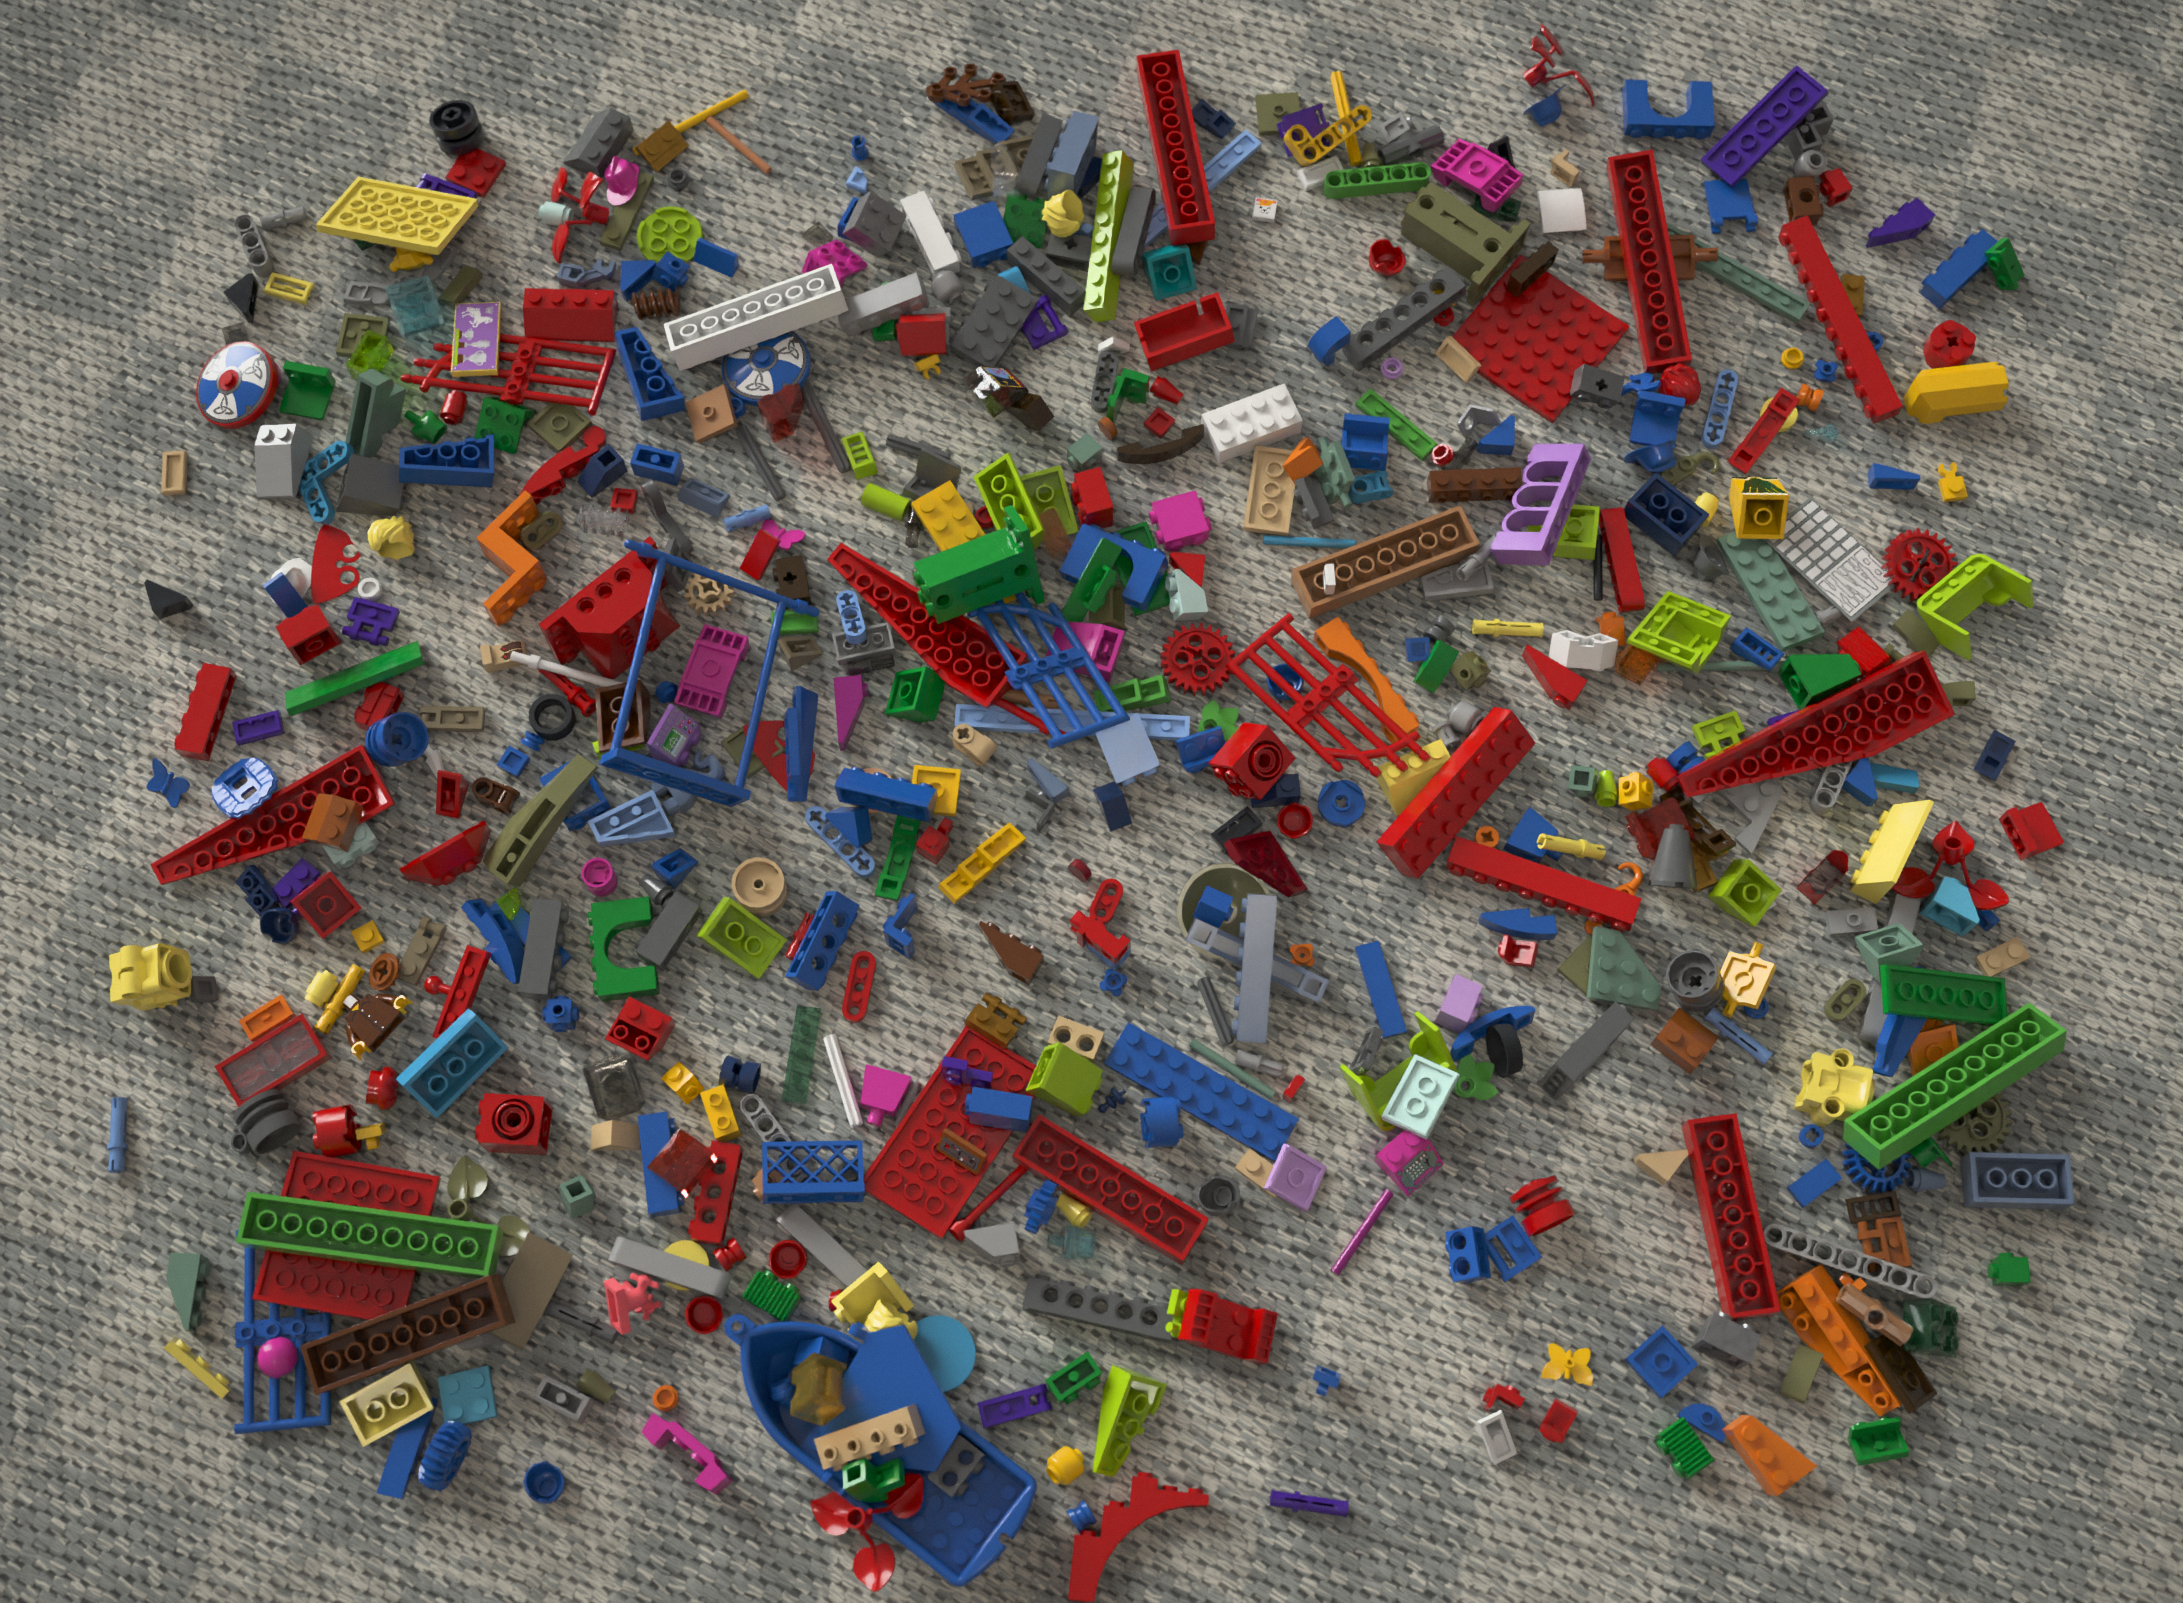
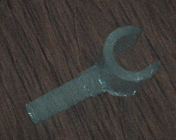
M1828 424L1820 429L1804 430L1805 435L1825 434L1827 440H1833L1838 437V430L1834 424Z

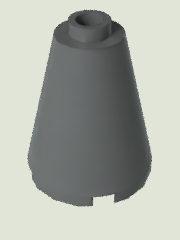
M1670 824L1669 829H1664L1649 876L1648 885L1697 889L1689 830H1684V825Z

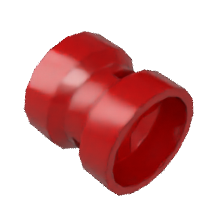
M734 1237L728 1240L727 1245L723 1248L718 1247L712 1251L726 1272L733 1268L735 1262H742L747 1258Z

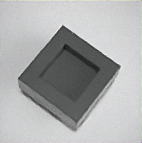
M192 976L191 1002L212 1003L218 1000L215 976Z

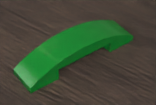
M897 815L892 841L883 872L880 873L874 894L875 897L898 902L911 865L921 825L920 820Z

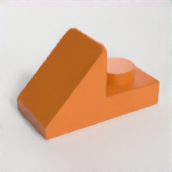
M1306 437L1299 442L1282 467L1295 483V480L1302 477L1305 478L1322 466L1323 461L1319 457L1321 454L1309 437Z

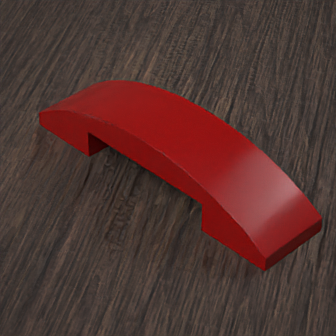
M1781 387L1727 462L1744 474H1747L1784 425L1800 399Z

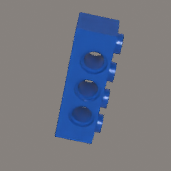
M838 891L826 892L785 977L807 990L819 991L826 982V974L829 968L837 959L840 945L847 938V931L850 925L857 918V910L860 905ZM834 915H835V917H836V919H837V922H836V925H835V926H834V924H833V917H834ZM824 937L826 938L825 947L822 944V940ZM814 958L816 960L815 968L812 967V960Z

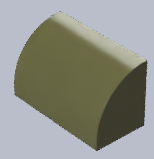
M1116 582L1107 591L1104 605L1097 609L1096 613L1089 610V623L1103 624L1120 630L1125 628V603L1121 596L1125 589L1124 585Z

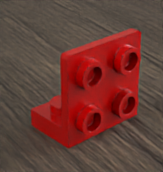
M2043 802L2033 804L2021 810H2018L2017 807L2008 809L1999 818L2021 861L2064 843Z

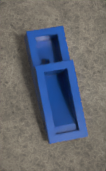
M1529 908L1481 913L1478 919L1480 925L1492 931L1521 939L1554 940L1558 934L1555 915L1531 917Z

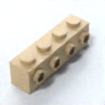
M915 1403L814 1439L823 1470L832 1467L833 1471L842 1469L843 1466L848 1465L850 1460L856 1459L857 1461L864 1457L869 1460L872 1458L871 1453L879 1451L881 1456L895 1451L894 1445L902 1443L903 1447L918 1443L917 1437L924 1435L925 1431Z

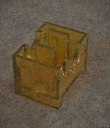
M813 1352L792 1370V1384L796 1385V1393L791 1400L790 1415L825 1426L844 1411L845 1405L841 1404L842 1371L846 1369V1364Z

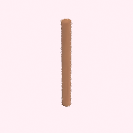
M712 116L706 119V123L766 175L772 171V167Z

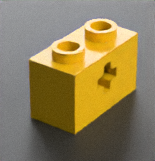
M724 1084L701 1092L700 1095L715 1139L719 1142H727L741 1137L742 1133Z

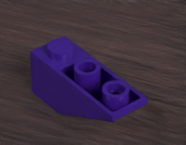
M1917 197L1910 203L1905 202L1895 216L1891 214L1885 219L1883 226L1880 228L1875 227L1868 234L1869 240L1866 247L1870 248L1916 238L1930 226L1936 214Z

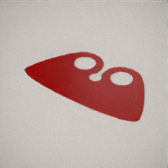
M323 525L321 527L313 553L311 595L316 604L334 599L350 591L359 583L360 579L359 572L355 567H336L337 561L341 560L344 563H352L358 560L361 555L357 550V554L354 557H345L343 555V548L354 544L346 532L330 525ZM344 571H351L355 576L350 584H344L340 581V575Z
M761 721L758 725L753 751L771 776L787 791L786 754H778L772 758V754L779 750L775 745V739L783 748L785 747V741L778 737V730L784 727V721ZM749 724L743 726L745 737L747 735ZM813 750L811 756L810 776L813 771L816 756Z

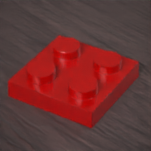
M476 148L469 153L460 155L445 178L446 181L474 191L476 195L485 198L506 166V162Z

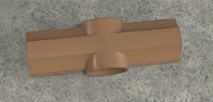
M1851 1283L1844 1285L1839 1291L1836 1302L1865 1321L1869 1328L1879 1331L1899 1346L1908 1341L1913 1327L1886 1309L1880 1301L1870 1298ZM1872 1311L1881 1312L1876 1318L1868 1317Z

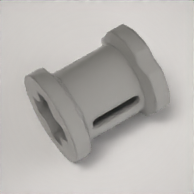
M1450 720L1443 721L1432 728V732L1437 734L1438 738L1443 741L1447 750L1461 743L1460 738L1456 737L1451 728Z

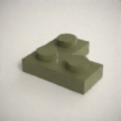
M344 313L336 348L337 356L360 359L364 339L386 342L390 327L389 318Z

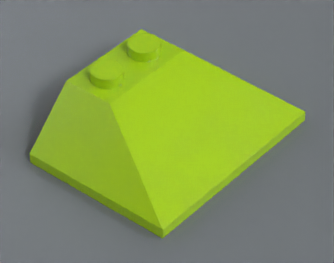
M1667 591L1630 635L1627 643L1687 671L1698 674L1717 650L1731 615Z

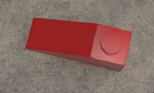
M1527 644L1522 658L1549 698L1553 700V703L1560 708L1570 710L1588 680Z

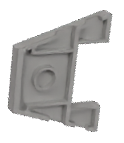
M1772 779L1716 791L1750 823L1734 839L1749 855L1754 851L1783 792V789ZM1710 793L1692 796L1691 798L1698 806Z

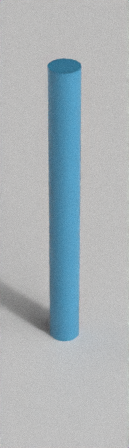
M1263 536V544L1343 549L1355 545V540Z

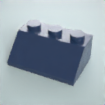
M1657 473L1628 500L1624 508L1625 516L1630 522L1673 556H1676L1710 515Z

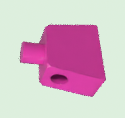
M866 1064L861 1106L864 1109L870 1110L867 1119L868 1124L881 1127L884 1114L896 1117L911 1086V1076Z

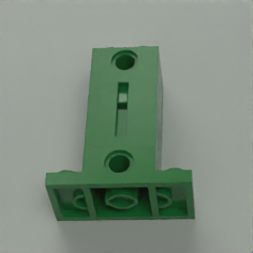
M1013 505L1004 508L1005 518H1003L1005 528L913 562L915 572L912 573L916 586L920 588L917 591L918 598L921 604L925 603L929 617L933 616L938 624L1022 591H1025L1027 597L1032 598L1036 605L1045 602L1030 531Z

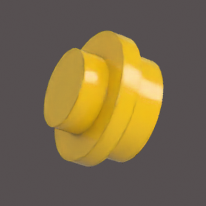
M1798 348L1786 349L1781 355V363L1788 369H1798L1803 364V353Z

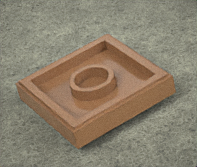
M724 384L686 402L695 441L698 443H702L738 426L729 390Z

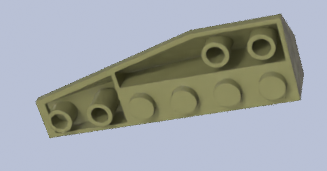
M580 754L573 758L507 822L483 859L488 870L506 884L520 887L598 767Z

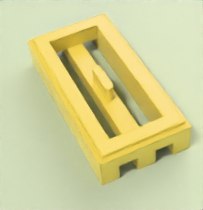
M272 272L264 292L267 295L307 305L308 297L310 298L311 291L314 290L315 286L311 282ZM277 280V281L285 282V283H288V284L296 285V286H299V287H303V288H306V289H305V291H304V290H300V289H297V288H293L292 286H289V285H282V284L274 283V281Z

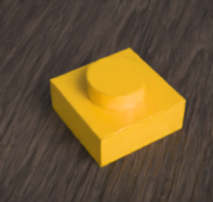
M373 920L351 931L363 954L385 943Z

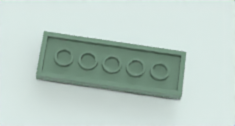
M1736 531L1717 538L1716 543L1781 652L1824 635L1823 627L1773 547L1764 539H1738Z

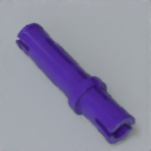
M1271 1490L1269 1506L1292 1509V1512L1302 1510L1346 1518L1349 1501L1302 1495L1300 1491L1288 1493Z

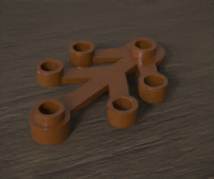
M968 63L964 66V73L954 85L947 86L950 81L957 78V70L954 67H946L943 78L938 83L927 86L926 95L934 103H940L947 99L958 103L960 106L970 105L971 97L978 99L982 103H988L991 100V91L996 82H1004L1006 78L1002 73H993L990 79L969 82L972 77L977 75V66Z

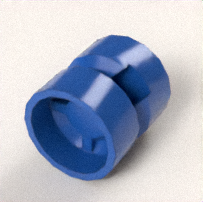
M1687 741L1674 750L1666 760L1675 770H1679V774L1703 762L1705 758L1697 756L1698 750L1690 741ZM1689 759L1690 762L1685 764V761Z

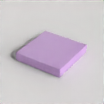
M1283 1144L1264 1189L1300 1210L1308 1211L1327 1166L1291 1145Z

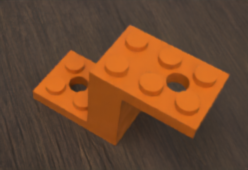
M526 490L476 537L485 557L509 576L483 603L492 622L498 627L502 623L510 621L513 613L519 607L525 606L529 601V597L535 591L541 590L547 580L539 560L517 543L523 528L540 515L532 495Z

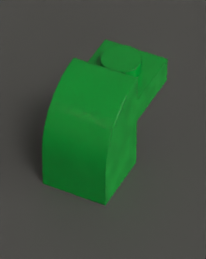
M864 1457L842 1467L843 1489L853 1498L860 1501L879 1502L887 1500L889 1491L905 1485L904 1463L899 1458L875 1467Z

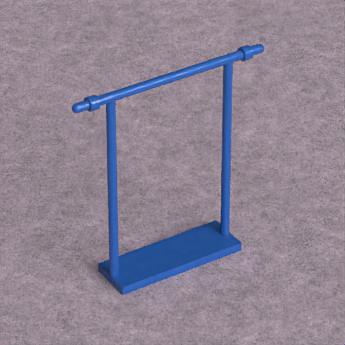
M626 540L624 542L625 548L637 552V555L644 558L651 557L657 559L610 752L601 756L599 765L728 807L748 801L751 791L744 789L785 609L788 607L793 609L795 613L800 615L807 614L813 617L819 615V610L808 605L803 600H793L654 549L648 543ZM666 563L777 603L735 785L621 748Z

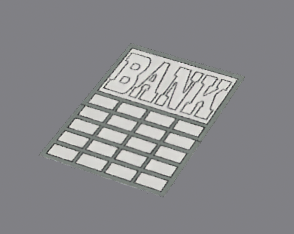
M1812 498L1806 500L1786 517L1784 539H1764L1851 622L1895 586V584L1887 585L1891 578L1883 577L1888 572V570L1881 568L1883 564Z

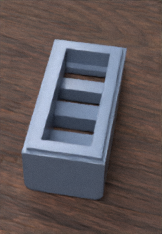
M1032 758L1027 760V770L1043 792L1050 798L1051 802L1056 804L1069 795V787Z

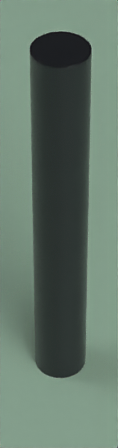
M1597 535L1595 559L1593 560L1594 601L1603 600L1601 535Z

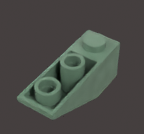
M170 1253L166 1279L184 1330L196 1334V1329L200 1327L202 1322V1314L199 1311L200 1304L204 1302L206 1297V1288L203 1286L204 1279L210 1272V1263L208 1258L201 1254Z

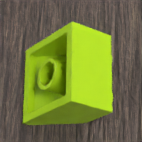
M1734 859L1707 897L1726 913L1752 927H1756L1782 889L1749 859Z

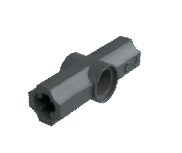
M1434 125L1417 133L1408 131L1402 134L1397 141L1378 148L1382 164L1388 166L1406 158L1411 161L1413 157H1420L1424 151L1444 143L1443 131L1440 126Z

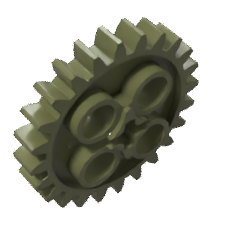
M2003 1093L1994 1095L1958 1118L1957 1121L1960 1126L1949 1124L1938 1131L1941 1133L1938 1141L1946 1139V1148L1954 1145L1955 1153H1958L1960 1149H1964L1965 1155L1971 1151L1981 1152L1982 1150L1986 1153H1990L1991 1149L1996 1151L1999 1148V1144H2003L2006 1141L2005 1136H2008L2011 1132L2007 1127H2010L2013 1121L2006 1118L2011 1116L2012 1111L2005 1110L2009 1102L2000 1101ZM1981 1108H1987L1991 1115H1986ZM1973 1129H1979L1983 1136L1976 1135Z

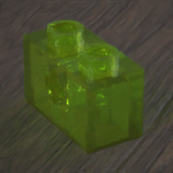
M369 329L366 331L346 364L353 379L357 380L359 374L370 369L381 373L394 351L388 337Z

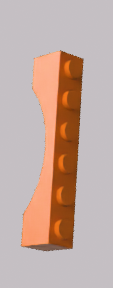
M1336 617L1315 630L1314 640L1324 654L1329 658L1349 665L1360 673L1374 691L1379 707L1408 735L1413 731H1418L1419 720L1413 712H1409L1403 697L1394 692L1388 677L1382 676L1376 661L1372 657L1369 658L1364 652L1363 644L1360 640H1355L1349 625L1345 621L1342 622L1339 617ZM1381 723L1380 729L1387 737V739L1390 741V743L1393 744L1399 741V739L1386 726H1384Z

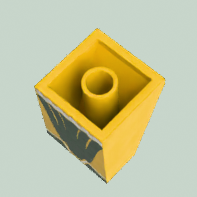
M1731 477L1729 502L1738 539H1784L1789 494L1778 478Z

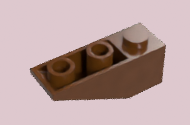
M980 921L979 928L1007 973L1030 986L1044 962V955L1041 954L1042 951L1033 945L1028 947L1020 943L1021 940L1011 933L1006 935L1000 932V928L991 922L986 924Z

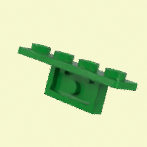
M1104 537L1101 538L1061 611L1067 622L1082 623L1088 610L1096 613L1097 609L1104 605L1107 591L1115 585L1117 580L1116 575L1118 572L1113 570L1112 567L1122 547Z

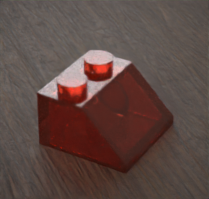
M679 1128L647 1168L686 1198L718 1159L706 1146Z

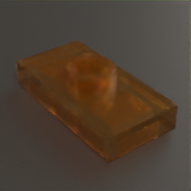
M1051 508L1039 514L1038 516L1045 530L1042 539L1052 559L1069 552L1072 544L1055 509Z

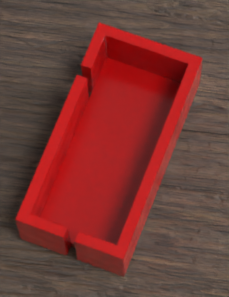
M1219 292L1199 298L1203 312L1201 315H1199L1194 300L1134 322L1151 372L1235 342L1233 330Z

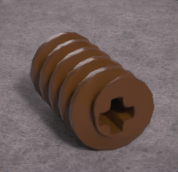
M670 288L667 290V295H664L662 290L659 289L658 296H655L653 291L650 290L649 297H646L644 291H641L640 298H637L635 292H633L634 310L639 320L644 319L645 313L648 319H652L654 313L657 318H661L662 312L668 318L671 315V311H673L676 317L679 316L681 304L678 288L674 295Z

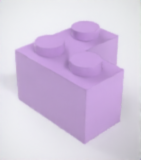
M1455 974L1434 1023L1460 1034L1464 1028L1473 1023L1478 1010L1474 1007H1479L1484 996L1480 993L1482 985Z

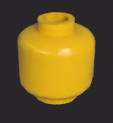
M1068 1446L1060 1448L1047 1460L1048 1467H1046V1472L1049 1478L1057 1485L1062 1484L1066 1486L1071 1484L1084 1473V1456L1076 1448L1074 1450Z

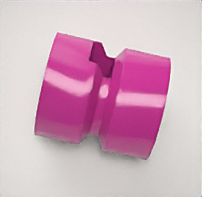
M593 858L585 863L581 874L590 892L599 897L612 894L617 888L618 878L610 863L603 858Z

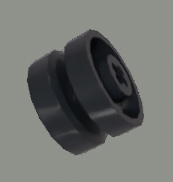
M464 100L449 101L438 106L430 114L429 123L438 145L444 153L463 155L475 150L484 141L485 133L474 105Z

